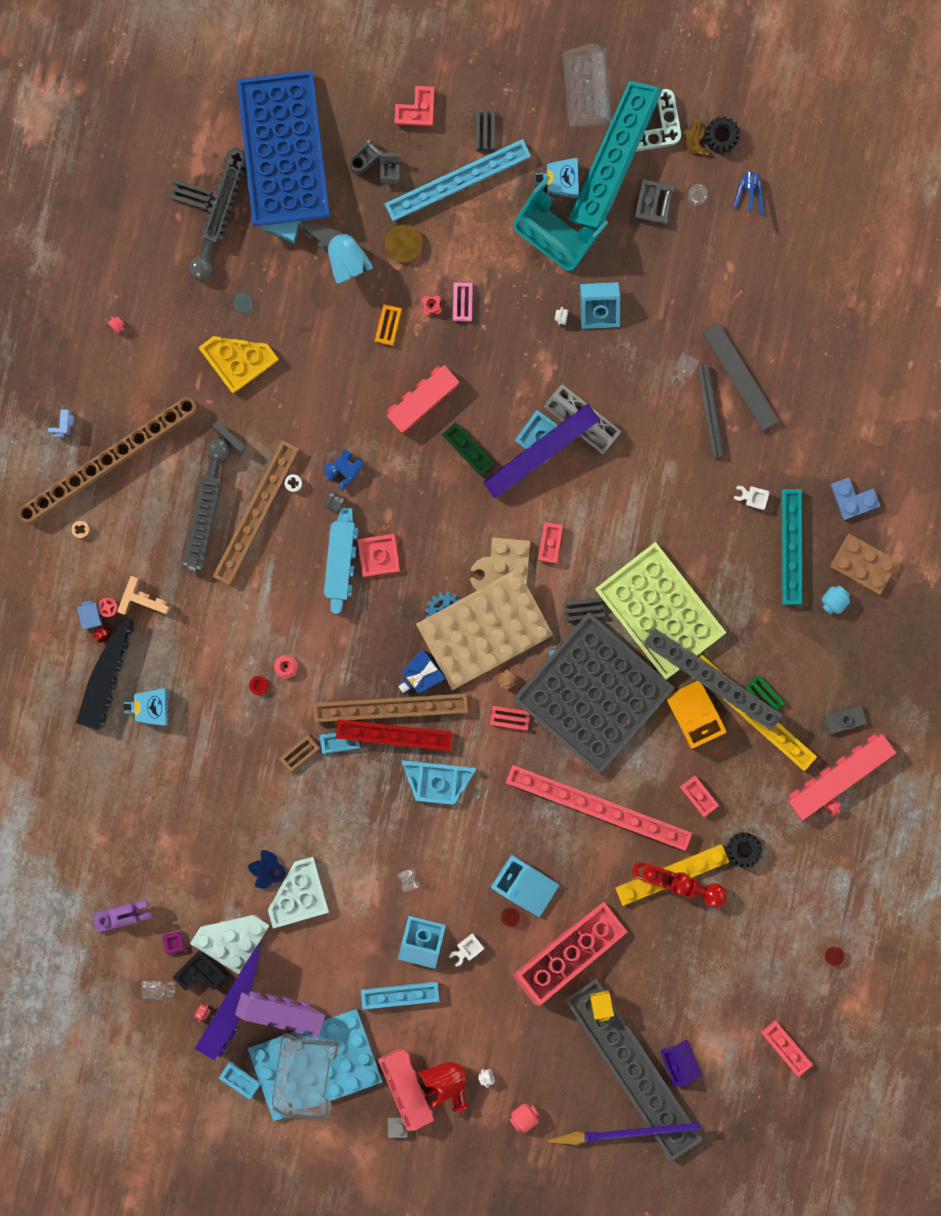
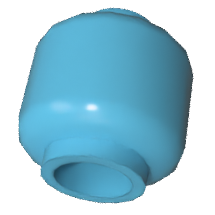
M832 586L822 597V603L824 604L822 608L829 614L833 612L841 614L850 603V594L840 586Z

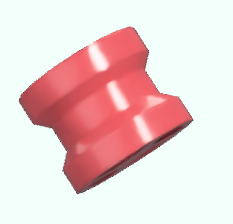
M104 598L99 602L98 611L101 615L113 617L118 613L119 604L116 600Z

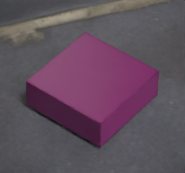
M182 931L162 935L166 954L186 950Z

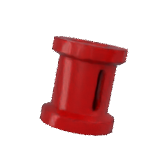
M465 1088L459 1090L451 1097L454 1106L452 1108L453 1112L469 1108L464 1095Z

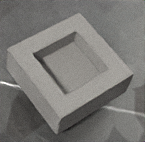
M388 1117V1138H407L408 1131L402 1117Z

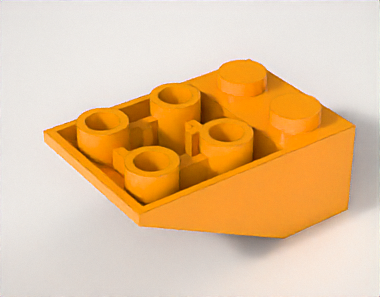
M698 681L669 694L666 698L689 748L693 749L726 733L703 685Z

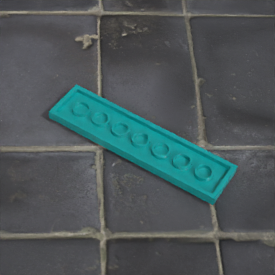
M632 81L628 82L568 220L570 222L598 229L606 220L662 93L659 87Z

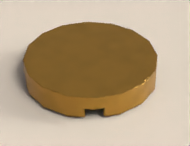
M399 225L388 232L385 239V248L388 255L394 261L409 263L420 256L423 250V240L416 228L410 225Z

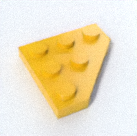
M213 336L198 347L233 394L279 361L268 344Z

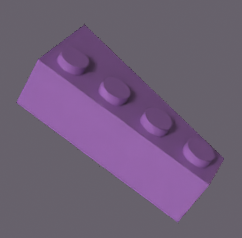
M255 991L241 993L235 1013L236 1016L245 1021L267 1026L270 1022L271 1026L284 1030L286 1027L301 1034L305 1030L314 1037H319L325 1018L323 1013L309 1006L310 1003L307 1001L299 1000L297 1003L287 997H282L281 1000L271 994H266L265 997Z

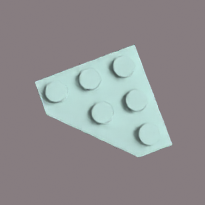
M314 857L295 861L268 909L273 928L329 913Z
M254 914L208 924L199 928L190 944L239 974L270 924Z

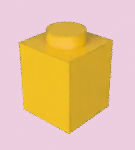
M609 990L590 994L594 1019H599V1022L610 1020V1017L614 1016Z

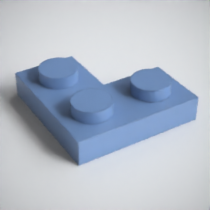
M849 477L830 484L843 520L880 507L874 488L856 495Z

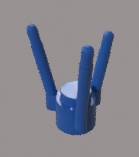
M747 172L744 174V179H740V187L733 207L737 208L743 188L745 187V190L749 191V212H752L753 195L757 188L760 214L764 215L759 174Z

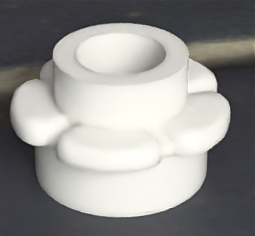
M563 307L560 310H556L555 321H558V325H566L569 310L563 309Z
M482 1069L481 1074H479V1081L486 1088L495 1083L491 1069Z

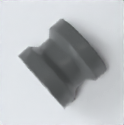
M332 491L324 507L326 509L330 508L335 514H338L346 498L344 496L340 497L335 491Z

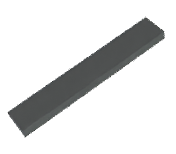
M717 324L704 332V338L761 431L779 421L721 325Z

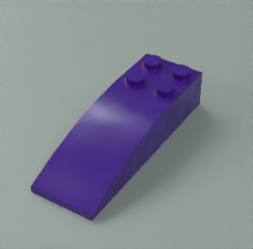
M260 944L255 947L195 1047L197 1051L214 1061L217 1056L222 1057L229 1045L226 1041H231L239 1029L236 1025L240 1017L236 1016L235 1013L241 993L252 991L259 966L262 947Z

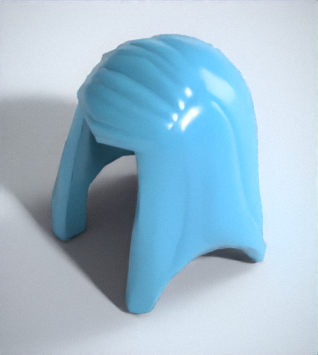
M343 234L336 235L331 239L328 246V255L337 284L362 274L363 264L367 271L373 269L368 257L352 236Z

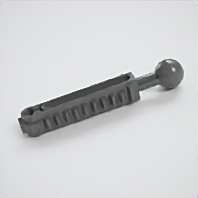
M236 147L227 151V155L224 158L226 164H222L221 168L225 171H220L219 173L223 179H217V183L220 186H215L214 189L218 193L212 194V197L216 200H210L209 204L213 208H208L207 211L211 215H205V219L209 222H203L202 225L206 229L200 230L204 237L199 255L194 257L188 265L189 274L196 280H205L212 273L213 267L209 259L216 241H222L223 236L219 233H225V229L221 226H227V222L224 219L229 218L230 215L226 211H232V207L228 204H234V200L231 197H236L237 193L233 190L239 189L236 182H241L242 179L238 175H243L244 171L241 169L246 168L244 150L237 149ZM238 156L239 161L236 164V168L232 167V158Z
M221 437L211 439L206 446V453L210 458L207 476L202 475L183 560V567L187 568V572L197 573V570L202 571L204 567L222 480L218 479L221 461L225 460L230 454L229 443Z

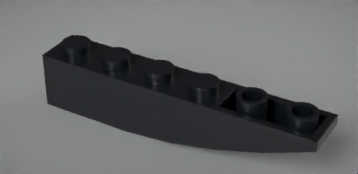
M126 617L102 651L88 681L76 721L77 724L97 730L101 729L102 726L105 727L108 718L105 715L106 710L111 707L113 701L111 693L118 684L117 672L122 670L124 660H121L123 652H127L129 646L127 638L134 629L132 618Z

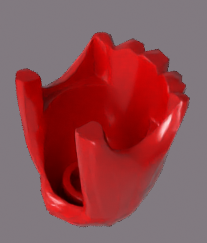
M446 1062L418 1071V1075L423 1079L424 1084L430 1087L425 1093L426 1098L438 1093V1099L431 1102L433 1108L448 1100L466 1085V1071L463 1066L456 1062Z

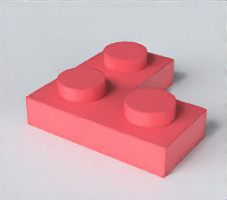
M415 86L414 105L395 104V125L433 126L434 87Z

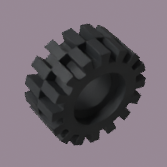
M727 116L713 119L708 124L704 136L706 145L710 146L709 149H714L715 153L721 152V154H724L726 151L728 153L731 149H734L740 138L738 124L734 123L732 118L727 119ZM725 128L730 134L729 139L725 142L718 141L715 137L717 129Z
M747 832L733 835L734 837L730 838L727 844L726 851L729 859L735 865L743 868L752 867L754 864H757L758 860L762 857L761 853H763L762 844L759 839ZM743 842L749 843L752 847V852L748 857H741L737 852L738 846Z

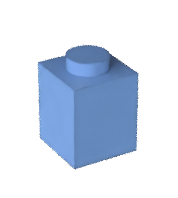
M92 600L81 602L82 606L77 607L82 630L103 626L102 616L98 611V603H93Z

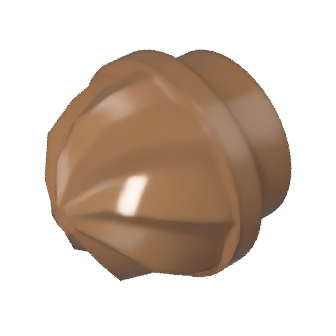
M506 669L503 673H500L499 685L503 689H510L516 685L515 682L518 678Z

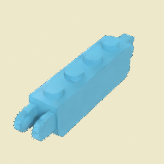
M340 508L338 520L333 522L330 527L324 594L327 598L331 599L330 606L334 614H339L342 611L343 600H347L348 596L352 595V585H349V580L354 575V566H351V560L356 556V547H353V540L357 539L358 528H355L351 508Z

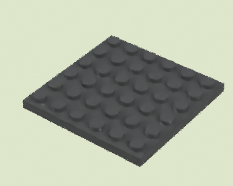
M588 612L513 697V700L600 775L675 687Z

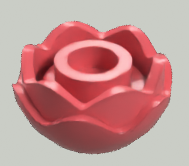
M282 655L276 659L274 670L279 677L288 679L297 673L298 662L291 655Z

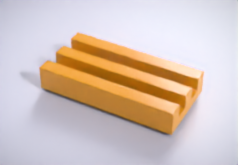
M383 304L375 342L394 346L402 308ZM388 309L390 313L384 338L380 339L386 310ZM394 311H396L397 315L395 319V324L391 340L389 341L387 340L393 314Z

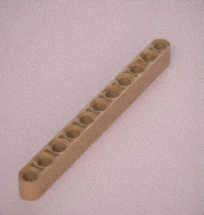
M190 398L181 399L24 504L18 511L19 518L27 523L37 521L195 415L197 412L196 403ZM185 403H192L191 411L184 412L183 406ZM171 413L176 414V420L173 423L167 421V417ZM154 424H160L161 429L158 433H152L151 431ZM140 434L144 435V442L137 444L135 441L136 437ZM123 445H127L129 448L128 453L125 455L120 454V447ZM111 456L113 461L110 465L106 466L104 458ZM95 466L97 469L96 474L89 476L88 469ZM75 477H79L81 480L80 485L77 487L72 485V480ZM59 488H63L65 491L64 496L61 498L56 496V491ZM47 498L49 501L48 506L41 508V500ZM27 509H31L33 512L30 519H26L24 516Z

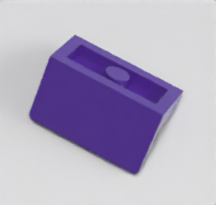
M688 1040L660 1051L674 1087L689 1084L701 1076Z

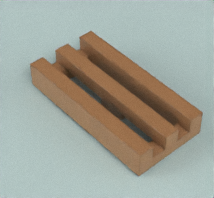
M307 734L278 759L292 773L321 748ZM308 739L310 743L286 762L285 758ZM313 745L314 749L291 768L289 764Z

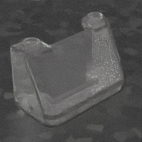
M283 1034L272 1096L274 1111L289 1118L328 1120L332 1105L325 1097L330 1060H335L339 1056L340 1042L298 1034Z

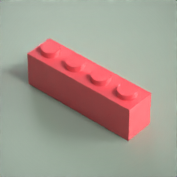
M445 365L443 367H436L431 372L432 376L428 380L425 378L416 385L418 388L413 393L409 391L402 397L403 401L399 405L395 403L387 410L389 412L387 418L401 434L405 433L460 385V382Z
M397 1049L379 1058V1064L407 1131H415L433 1122V1111L427 1105L425 1091L418 1083V1075L410 1064L411 1058L405 1049Z

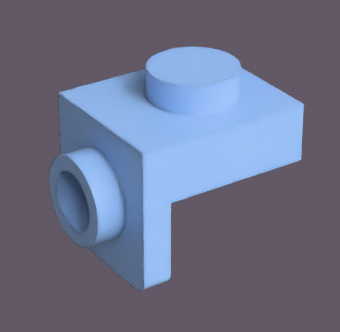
M61 409L59 428H48V432L52 433L53 437L64 438V434L70 435V427L74 425V415H71L72 412Z

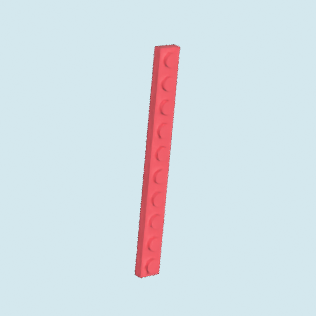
M512 765L506 780L507 784L686 851L692 836V832Z

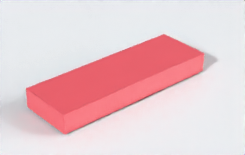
M776 1020L761 1031L762 1035L798 1077L813 1066Z

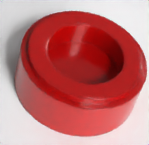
M255 676L249 682V689L253 694L262 695L268 690V681L263 676Z

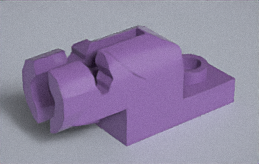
M147 899L93 913L92 916L97 933L152 918L151 911L139 912L140 908L149 905Z

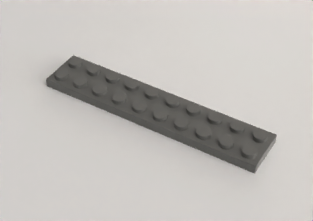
M597 978L564 998L648 1127L692 1123L613 1002L611 1001L614 1016L610 1017V1020L599 1022V1019H594L590 994L605 991ZM697 1131L654 1135L670 1161H673L703 1141Z

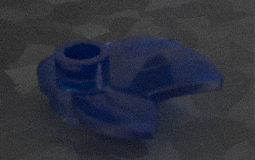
M268 850L261 851V860L254 861L248 865L249 871L257 877L255 887L260 889L269 888L273 882L282 881L286 874L285 868L278 863L277 856ZM274 869L279 870V876L273 875Z

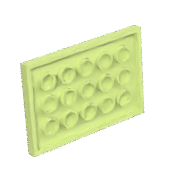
M656 542L595 588L596 592L665 680L677 672L679 668L642 644L653 627L695 656L726 634V631Z

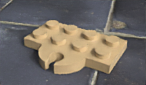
M492 538L490 557H483L477 560L471 567L470 571L474 572L480 569L485 574L484 579L480 581L474 577L470 578L473 588L479 590L516 569L520 571L527 584L530 541Z

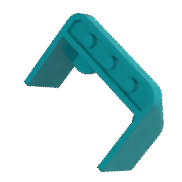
M547 176L531 193L513 222V228L517 234L564 270L571 271L593 246L608 222L605 220L596 231L590 227H583L579 232L572 229L549 211L552 201L549 195L543 191L550 180V177Z

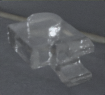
M142 981V999L162 1000V996L175 997V990L169 989H176V982L169 981L162 985V981Z

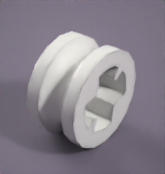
M295 474L289 475L285 479V487L291 492H297L302 488V480ZM292 478L299 482V485H295L296 488L294 489L288 484L289 480L292 481Z

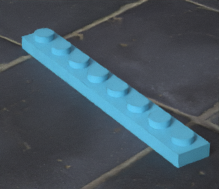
M519 140L385 203V207L392 221H397L531 158V155L524 140Z

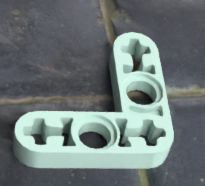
M663 89L657 102L661 128L645 131L643 136H645L646 146H643V142H640L636 152L672 146L679 142L681 130L675 96L671 90ZM663 94H666L667 97L671 98L668 100V107L673 106V108H666L662 110V108H665L666 106L665 101L661 100V98H663ZM665 113H672L674 120L666 122L664 120ZM670 131H673V134H677L674 140L668 137L662 143V132L664 133L663 136H668ZM655 134L658 136L659 141L656 144H651L648 141V136Z

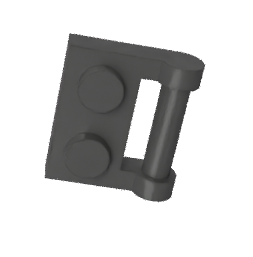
M643 179L635 218L668 225V214L672 195L675 193L676 187ZM664 191L661 215L658 216L655 215L659 193Z

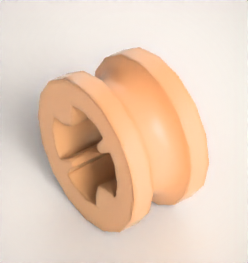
M77 521L72 525L71 531L75 537L83 538L88 535L90 528L86 522ZM83 524L86 530L85 533L77 534L76 531L78 529H75L76 526Z

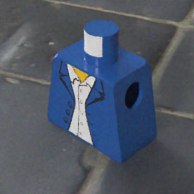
M421 650L402 671L406 679L397 686L404 694L412 688L417 693H420L444 680L445 677L425 651Z

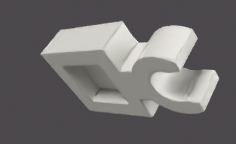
M742 486L736 487L737 490L742 491V496H734V500L741 501L745 499L747 500L746 506L765 510L770 491L752 486L749 491H746Z
M472 933L457 945L460 950L451 952L449 958L457 955L459 961L455 965L459 966L462 964L464 957H467L470 961L484 950V947Z

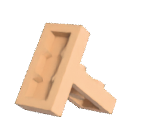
M131 576L117 612L127 615L133 601L168 614L171 607L167 606V601L159 598L153 601L148 599V594L140 591L138 594H135L141 579Z

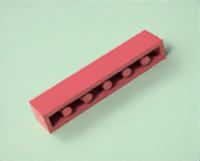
M875 733L867 738L868 742L865 745L861 746L860 744L851 750V755L848 757L844 755L836 761L837 765L833 768H825L820 772L821 776L816 780L814 778L810 779L804 784L805 788L800 791L797 789L789 794L790 798L786 801L800 820L810 816L896 754L883 734L877 735Z

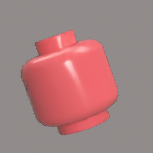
M524 1103L511 1112L512 1118L510 1121L518 1132L521 1130L525 1133L538 1124L537 1116L540 1114L534 1105L530 1107Z

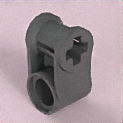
M369 139L350 158V171L354 175H362L380 160V154L384 153V151H380L373 144V140ZM356 161H361L363 163V166L361 168H355L353 166V163Z

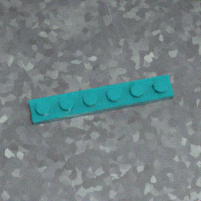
M782 489V605H801L802 489Z

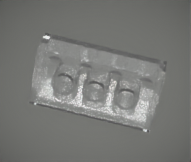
M590 43L562 52L568 128L594 127L612 122L606 46Z

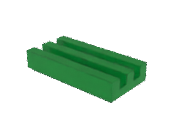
M760 675L756 676L745 687L748 692L759 698L751 689L754 686L776 711L785 704ZM757 681L777 700V705L756 684Z

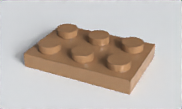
M848 533L829 567L872 592L881 595L899 561Z

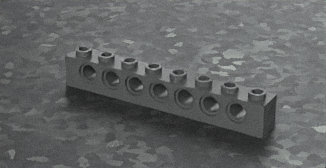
M653 627L642 642L649 649L768 730L772 731L782 717L781 713Z

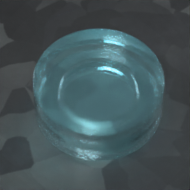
M240 293L234 298L233 305L238 312L247 313L252 309L253 301L248 294Z

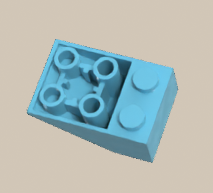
M511 853L493 881L491 888L540 917L560 885Z

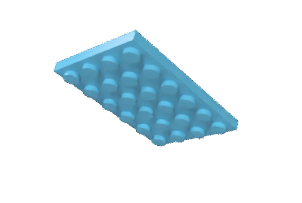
M357 1008L324 1020L319 1037H314L305 1030L303 1034L292 1031L248 1047L273 1121L383 1082Z

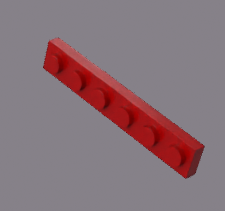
M338 719L336 739L450 751L452 731Z

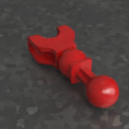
M637 862L632 868V875L636 879L671 890L676 896L692 898L693 895L702 897L705 904L711 908H719L727 900V892L722 885L713 883L706 887L697 884V879L691 878L685 872L675 873L644 862ZM645 867L642 876H640L638 873L639 868Z

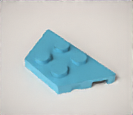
M402 760V765L416 801L454 805L476 771V768Z

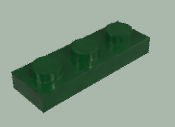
M456 422L442 434L480 477L495 464Z

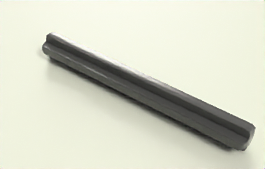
M701 364L698 366L712 454L713 458H720L724 454L709 365Z

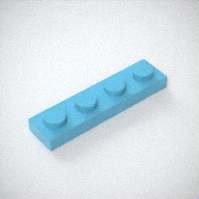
M438 982L361 989L362 1009L439 1002Z

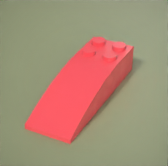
M602 902L513 973L512 976L535 1005H541L623 937L627 930L605 902Z

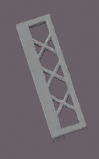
M561 384L544 405V408L563 422L578 411L575 405L582 408L587 403ZM562 392L568 399H564L559 393ZM594 410L600 420L582 433L580 437L604 454L622 431ZM605 429L610 430L614 434L613 437L606 433Z

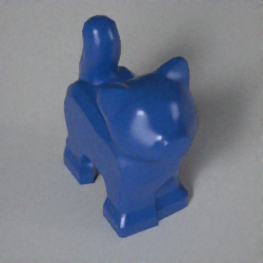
M346 449L343 450V454L335 462L326 463L323 467L328 480L335 478L338 472H341L345 477L339 484L340 490H344L345 486L354 480L358 471L364 465L358 458L355 460V463L349 462L353 455Z

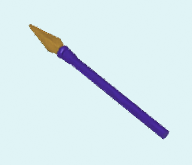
M700 1122L589 1133L587 1131L581 1133L576 1131L547 1140V1142L580 1145L585 1142L590 1143V1141L596 1142L606 1139L700 1130Z

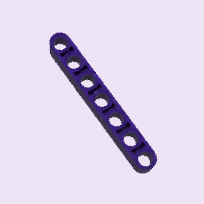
M586 404L483 482L484 486L494 498L498 497L592 427L600 418L591 406Z

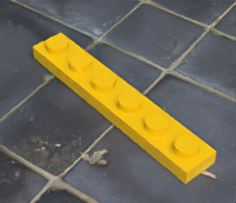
M719 844L663 867V869L675 873L685 872L692 878L729 863L722 844ZM634 879L615 887L622 906L665 889L639 879Z

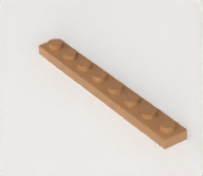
M283 440L281 441L212 577L231 585L299 448Z
M467 693L313 703L314 722L337 721L338 719L358 720L468 713Z

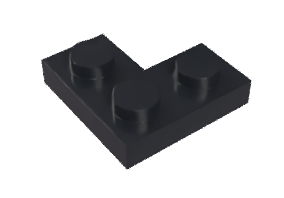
M198 950L172 978L185 991L199 977L214 990L227 975L205 953Z

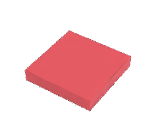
M395 534L357 539L362 577L400 572Z

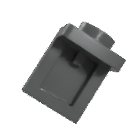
M388 152L380 154V183L399 184V153Z

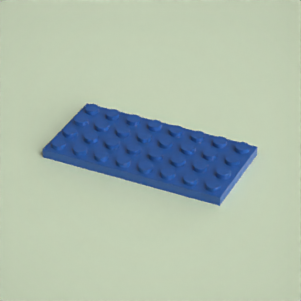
M313 71L238 79L237 88L253 227L329 218Z

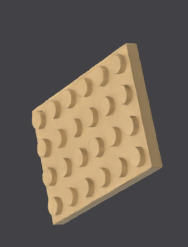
M518 569L416 624L452 690L553 636Z

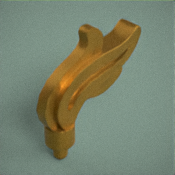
M695 118L692 131L688 129L683 131L687 138V149L693 154L710 155L706 148L700 146L699 142L704 136V127L700 131V123Z

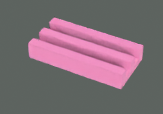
M454 282L453 321L472 322L473 283ZM457 287H461V317H457ZM465 287H469L468 317H464Z

